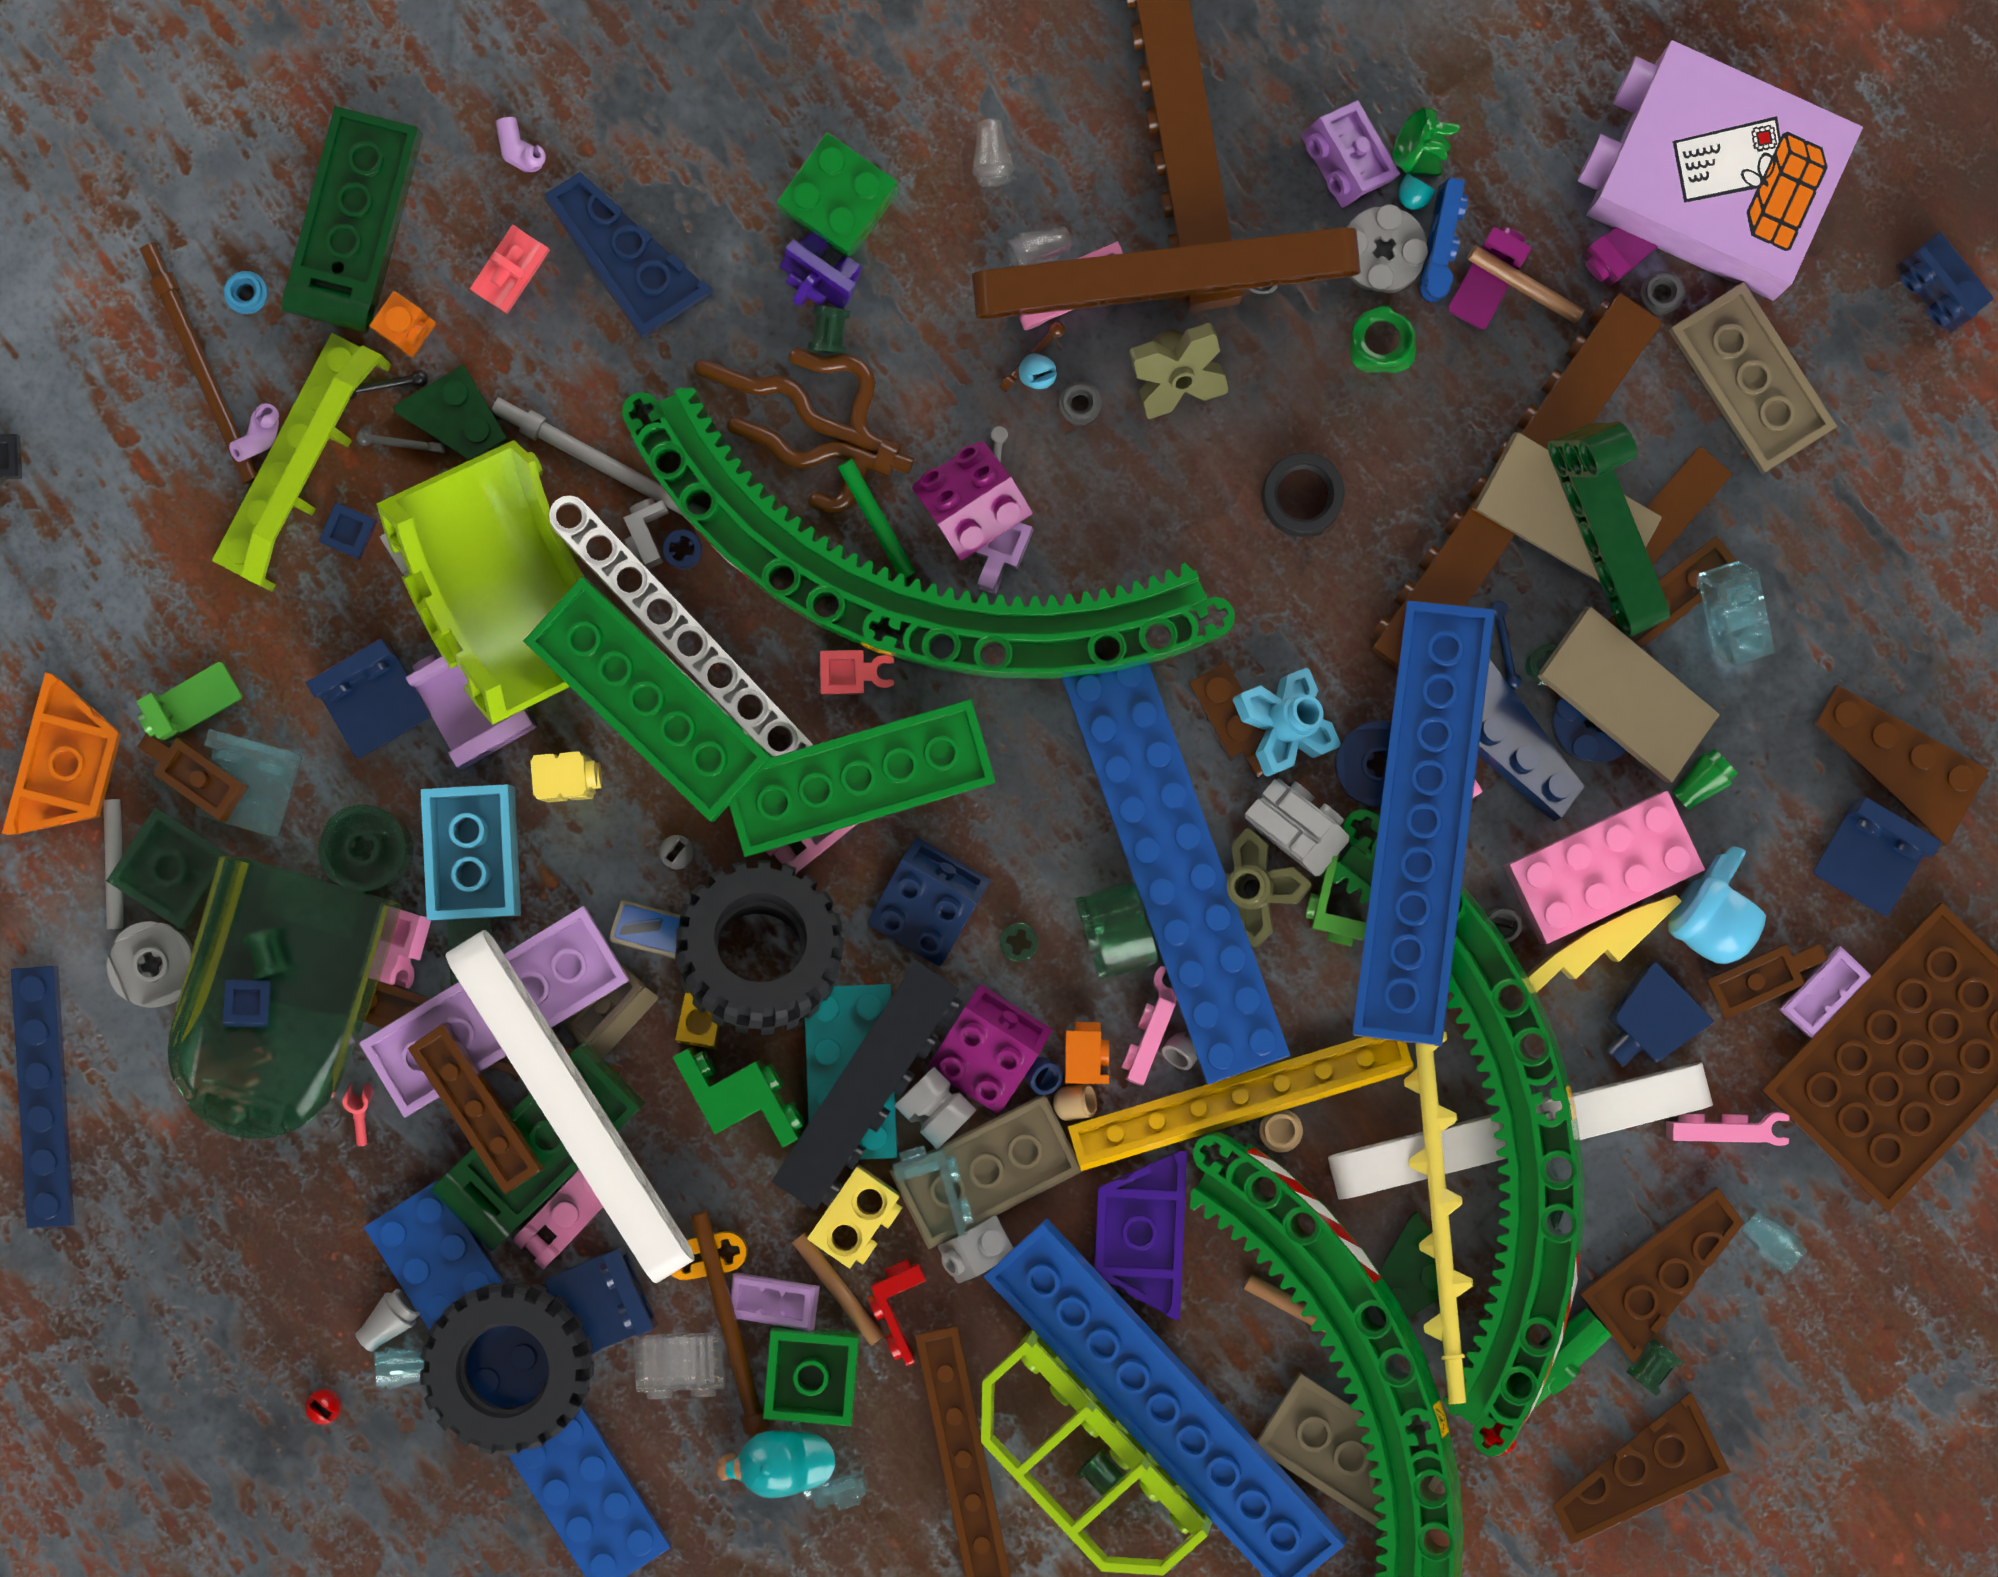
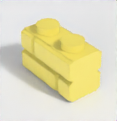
M580 751L560 753L559 756L555 754L533 755L532 760H530L533 795L538 800L550 803L567 801L568 799H593L594 794H596L595 789L602 788L600 762L596 763L590 756Z

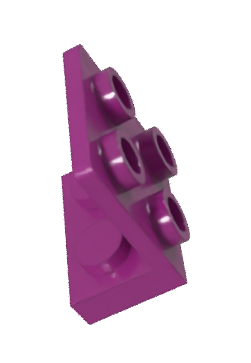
M980 983L929 1063L928 1070L930 1071L935 1067L951 1085L999 1114L1038 1057L1053 1029Z

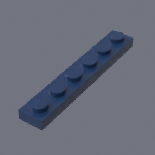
M58 966L11 969L27 1229L74 1225L59 969Z

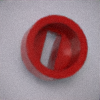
M330 1389L315 1391L308 1397L305 1404L307 1417L318 1425H327L339 1417L342 1410V1401L339 1395ZM314 1400L332 1412L329 1417L312 1406Z

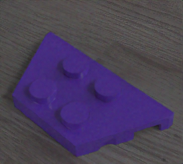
M1186 1150L1174 1152L1098 1186L1094 1269L1107 1283L1120 1288L1132 1297L1145 1302L1163 1312L1166 1316L1176 1320H1180Z

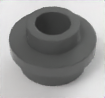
M1658 271L1649 275L1642 283L1640 289V298L1644 307L1658 315H1665L1675 311L1682 303L1684 297V288L1680 279L1666 271ZM1656 287H1664L1668 291V299L1665 301L1658 300L1654 295V289Z
M1074 382L1066 386L1061 392L1059 410L1068 422L1075 425H1086L1094 421L1100 413L1102 400L1098 390L1093 385L1086 382ZM1076 397H1084L1088 401V407L1084 411H1076L1072 407V401Z

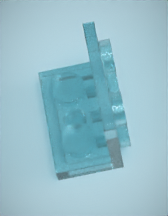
M209 729L204 746L213 748L211 759L249 785L228 820L223 823L278 837L303 755ZM199 806L196 807L195 813L198 816L218 821Z

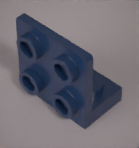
M1941 232L1896 266L1901 272L1899 277L1903 285L1912 294L1916 295L1918 293L1928 305L1926 311L1931 320L1938 327H1945L1949 333L1971 320L1978 314L1979 310L1994 299Z
M384 639L374 642L306 681L313 696L324 702L354 757L358 759L363 758L431 718V713L416 687L409 685L405 678L409 675L391 643Z
M1867 797L1858 798L1852 802L1812 873L1880 915L1888 916L1922 858L1933 857L1942 841Z
M916 837L868 920V925L937 966H941L991 880Z
M624 1245L545 1280L548 1293L554 1297L560 1295L569 1303L566 1307L573 1315L578 1313L584 1322L582 1329L586 1337L590 1336L593 1346L590 1355L634 1335L638 1337L653 1330L658 1325Z

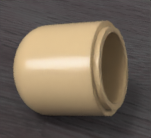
M1089 1084L1061 1087L1054 1095V1110L1058 1117L1065 1121L1093 1117L1097 1110V1099L1094 1089Z

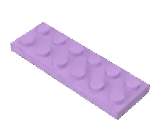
M585 906L580 907L504 954L551 1028L630 981ZM460 982L359 1043L404 1118L439 1098V1095L407 1048L442 1023L448 1022L480 1072L507 1056Z

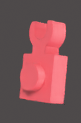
M864 650L820 651L821 695L865 694V682H872L875 686L882 689L894 687V680H883L877 674L878 668L881 665L894 664V657L881 655L873 659L871 663H864Z

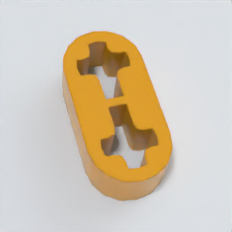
M733 1231L713 1233L717 1249L722 1247V1240L729 1239L731 1246H738L740 1249V1253L733 1256V1263H727L725 1257L720 1256L724 1273L738 1269L745 1262L748 1255V1246L745 1239ZM697 1238L686 1239L693 1254L700 1253ZM703 1260L692 1263L690 1266L691 1271L684 1272V1268H681L671 1274L679 1280H691L707 1276Z

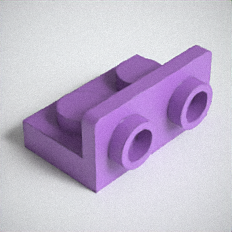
M1358 100L1320 117L1301 135L1309 155L1315 160L1327 181L1330 192L1336 197L1342 208L1351 205L1360 196L1392 182L1400 175Z

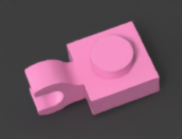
M396 909L384 951H387L384 963L380 967L378 981L405 988L411 987L415 975L414 968L411 965V958L421 959L431 920H427L425 916Z

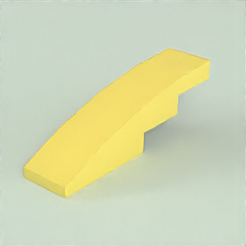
M1669 895L1625 910L1585 930L1545 957L1526 975L1537 993L1560 970L1569 979H1577L1603 953L1612 962H1620L1682 901L1676 895Z

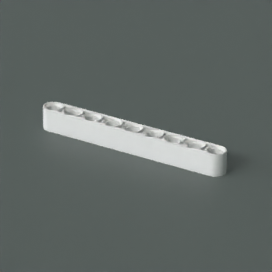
M569 495L563 496L553 503L549 513L550 525L559 537L720 707L768 753L775 757L813 745L582 500ZM564 505H573L581 512V522L574 528H564L559 525L556 519L557 511ZM594 537H604L607 539L612 547L610 556L600 561L591 558L586 549L589 540ZM631 568L639 572L642 584L637 591L628 593L619 588L617 575L623 569ZM662 600L669 604L672 615L667 623L659 625L650 621L647 616V608L651 602ZM694 632L699 636L702 646L697 655L685 656L679 651L677 640L682 633ZM721 663L730 669L732 677L726 687L716 688L710 684L707 673L711 665ZM744 695H753L761 703L760 714L753 720L744 719L738 712V701ZM775 726L784 727L791 736L790 745L783 751H775L768 744V733Z
M482 930L447 952L446 958L453 973L648 1277L654 1283H658L694 1261L693 1251L686 1238L494 938L486 930Z
M1702 1062L1573 1093L1580 1140L1713 1106ZM1549 1099V1101L1542 1104L1544 1112L1551 1111L1553 1118H1556L1555 1114L1558 1110L1562 1109L1561 1101L1556 1102ZM1494 1114L1454 1123L1441 1132L1445 1174L1507 1159L1496 1154L1497 1150L1506 1146V1141L1494 1138V1133L1504 1128L1503 1123L1491 1121L1490 1117ZM1419 1132L1328 1156L1338 1199L1353 1198L1428 1179L1427 1175L1410 1168L1408 1162L1411 1157L1425 1148L1424 1133Z

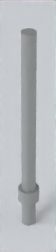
M500 397L495 401L491 412L519 427L521 434L534 441L540 438L647 497L653 498L657 502L663 500L666 507L683 515L660 483L546 423L547 418L533 410L526 412ZM691 501L690 512L699 515L708 511V509Z

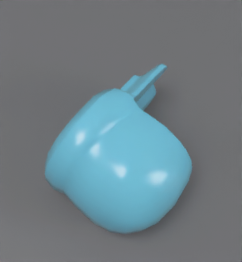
M1731 847L1724 854L1717 855L1702 878L1692 881L1679 897L1682 902L1671 911L1668 918V930L1674 938L1682 940L1702 957L1720 964H1728L1747 955L1759 940L1766 921V914L1757 905L1734 891L1728 885L1746 853V850L1739 847Z

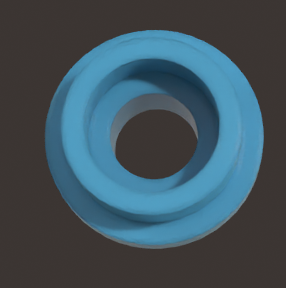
M240 271L232 275L226 282L224 297L229 307L240 314H253L265 305L268 298V288L265 281L258 274L251 271ZM247 286L253 287V297L247 301L241 300V290Z

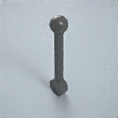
M367 429L360 430L356 435L358 444L362 446L375 443L445 454L446 445L440 443L372 435Z

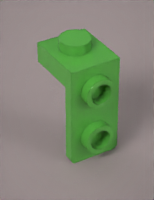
M217 662L162 695L151 692L137 700L136 702L142 711L137 714V717L150 737L156 735L158 739L171 741L240 701L243 695L225 664Z
M1338 854L1332 857V862L1319 876L1322 877L1319 893H1310L1305 918L1312 919L1310 929L1328 933L1326 941L1352 947L1353 939L1364 940L1366 922L1325 913Z

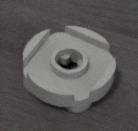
M1392 204L1372 207L1358 214L1347 226V228H1355L1357 230L1361 273L1349 277L1357 286L1368 291L1394 293L1406 288L1417 278L1427 257L1428 247L1421 225L1408 212L1400 210ZM1381 239L1383 242L1391 241L1394 247L1391 252L1394 257L1387 260L1384 256L1377 259L1373 255L1377 248L1376 240Z
M145 921L127 927L115 939L111 955L107 959V975L115 992L123 999L147 1008L163 1007L176 1002L193 985L197 976V959L192 943L177 927L167 923ZM149 952L154 957H161L163 965L159 967L160 973L155 977L152 972H143L141 965L147 962L145 955Z

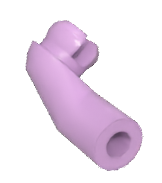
M505 117L496 120L503 159L524 172L540 170L546 160L545 151L539 145L534 147L520 139L517 118Z
M266 403L259 405L250 418L247 435L230 443V453L236 461L241 462L272 447L279 425V412L273 405Z

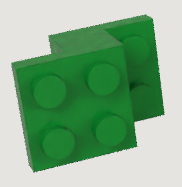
M691 1047L672 1057L714 1134L721 1132L761 1109L782 1148L801 1137L800 1127L805 1124L804 1119L793 1101L786 1105L778 1090L784 1086V1083L772 1063L765 1066L762 1059L715 1083L712 1076L718 1072L706 1050L699 1053L696 1047Z

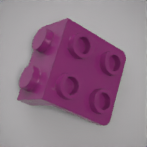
M983 441L965 446L955 457L938 468L925 472L912 486L916 496L935 520L960 561L1033 514L1010 474Z

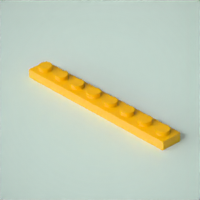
M1362 1037L1229 1077L1210 1085L1206 1084L1068 1126V1130L1080 1169L1084 1171L1414 1071V1065L1406 1042Z

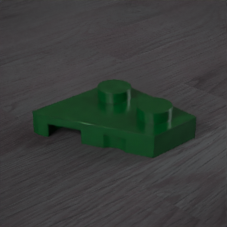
M464 365L392 406L399 416L416 425L468 460L487 453L509 441Z
M1417 1211L1410 1214L1406 1221L1407 1224L1396 1243L1390 1248L1379 1270V1274L1399 1302L1407 1319L1439 1299L1435 1259L1419 1249V1243L1430 1235L1431 1232ZM1375 1306L1376 1310L1378 1311V1313L1380 1314V1316L1386 1324V1315L1381 1308Z

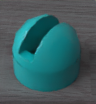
M1406 174L1399 186L1398 194L1400 202L1406 208L1417 210L1430 202L1436 190L1410 174Z

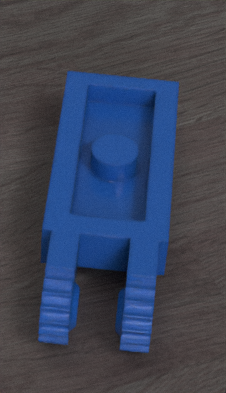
M1449 178L1438 188L1427 241L1428 254L1422 267L1419 282L1421 286L1418 288L1420 289V292H1418L1421 295L1420 298H1423V301L1428 303L1438 302L1441 298L1446 297L1445 295L1449 294L1448 291L1451 289L1449 286L1452 284L1453 274L1447 265L1448 261L1453 262L1456 258L1460 238L1455 236L1454 232L1457 219H1463L1468 204V194H1463L1464 180Z

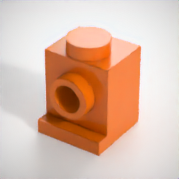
M393 291L369 326L379 336L414 358L437 325V322L431 319L418 306Z
M1075 1022V1030H1066L1065 1083L1109 1084V1074H1100L1101 1066H1109V1040H1101V1022Z

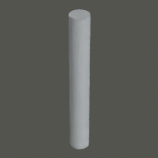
M121 799L103 800L107 929H124Z

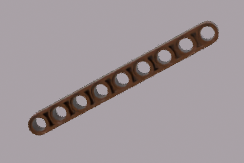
M1334 228L988 269L972 273L976 318L995 319L1338 279L1358 275L1361 273L1357 230L1355 228Z

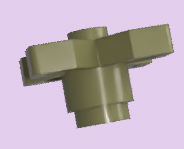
M1211 323L1188 329L1184 334L1173 329L1165 330L1157 334L1152 342L1129 350L1137 379L1147 381L1139 390V395L1148 419L1172 412L1184 392L1204 401L1228 393L1226 376L1221 364L1211 362L1220 352L1217 335Z
M1247 828L1231 845L1235 870L1232 873H1225V876L1227 878L1228 895L1237 905L1250 945L1259 948L1274 931L1270 903L1298 904L1309 892L1313 884L1295 867L1268 871L1269 844L1253 830ZM1256 880L1260 883V891L1255 897H1250L1246 892V886L1250 881Z

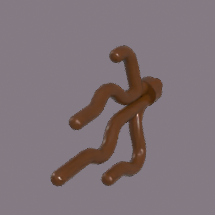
M793 348L788 356L791 363L814 372L830 374L848 371L857 377L859 384L851 406L849 419L851 426L817 413L809 395L801 384L789 377L773 375L756 378L704 359H700L694 364V371L697 375L749 394L759 396L772 393L785 394L792 400L797 414L806 426L818 433L843 441L820 444L809 451L800 452L792 449L780 434L769 428L739 417L729 419L727 423L729 432L765 445L780 462L789 467L806 469L833 458L845 461L853 459L863 479L867 469L889 477L894 469L909 474L915 458L900 453L901 444L876 435L868 427L867 413L874 395L876 382L874 373L867 362L855 355L842 353L821 356L801 348ZM844 481L839 495L831 497L815 492L810 495L808 502L813 509L824 513L836 514L844 512L851 507L855 498Z

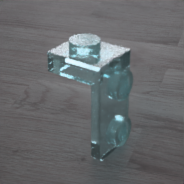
M924 1145L899 1152L901 1160L894 1162L892 1165L897 1182L940 1170L959 1237L967 1235L966 1224L973 1223L974 1221L967 1197L958 1199L954 1182L960 1181L961 1176L955 1155L946 1157L944 1148L926 1153Z
M804 1422L792 1423L793 1432H807ZM864 1471L825 1482L815 1488L803 1491L806 1500L813 1498L816 1509L835 1504L836 1509L841 1510L861 1503L860 1496L867 1494L868 1484Z

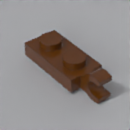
M1225 662L1190 681L1189 686L1230 759L1242 753L1257 779L1264 775L1255 753L1265 730L1241 721L1233 698L1244 691L1229 664Z
M145 733L137 746L160 763L153 773L155 776L218 821L226 822L249 787V785L184 739L176 738L171 744L168 741L158 739L156 736L150 737Z
M1815 943L1793 955L1788 945L1783 944L1707 978L1705 981L1722 1018L1726 1020L1804 985L1805 982L1800 972L1828 959L1821 944L1817 945Z

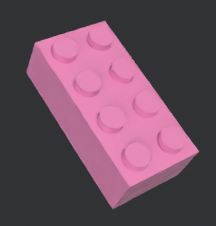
M1668 791L1657 793L1503 866L1540 944L1553 942L1705 870Z

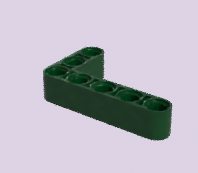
M1621 422L1589 423L1549 441L1548 452L1619 628L1627 637H1631L1670 618V611L1666 598L1614 471V468L1637 458V447L1632 434Z

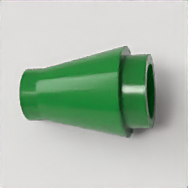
M1714 748L1707 755L1704 752L1680 785L1672 792L1690 811L1697 804L1732 785L1733 783L1730 780L1738 772Z

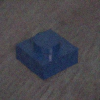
M335 502L318 542L361 560L378 521Z
M225 980L223 1025L269 1028L270 981Z

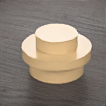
M1286 1109L1264 1116L1259 1126V1134L1264 1145L1270 1150L1288 1152L1294 1149L1301 1141L1303 1127L1298 1116Z

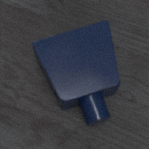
M1647 962L1608 1017L1621 1033L1604 1050L1621 1067H1624L1639 1051L1650 1061L1658 1062L1706 1029L1714 1020L1656 962Z

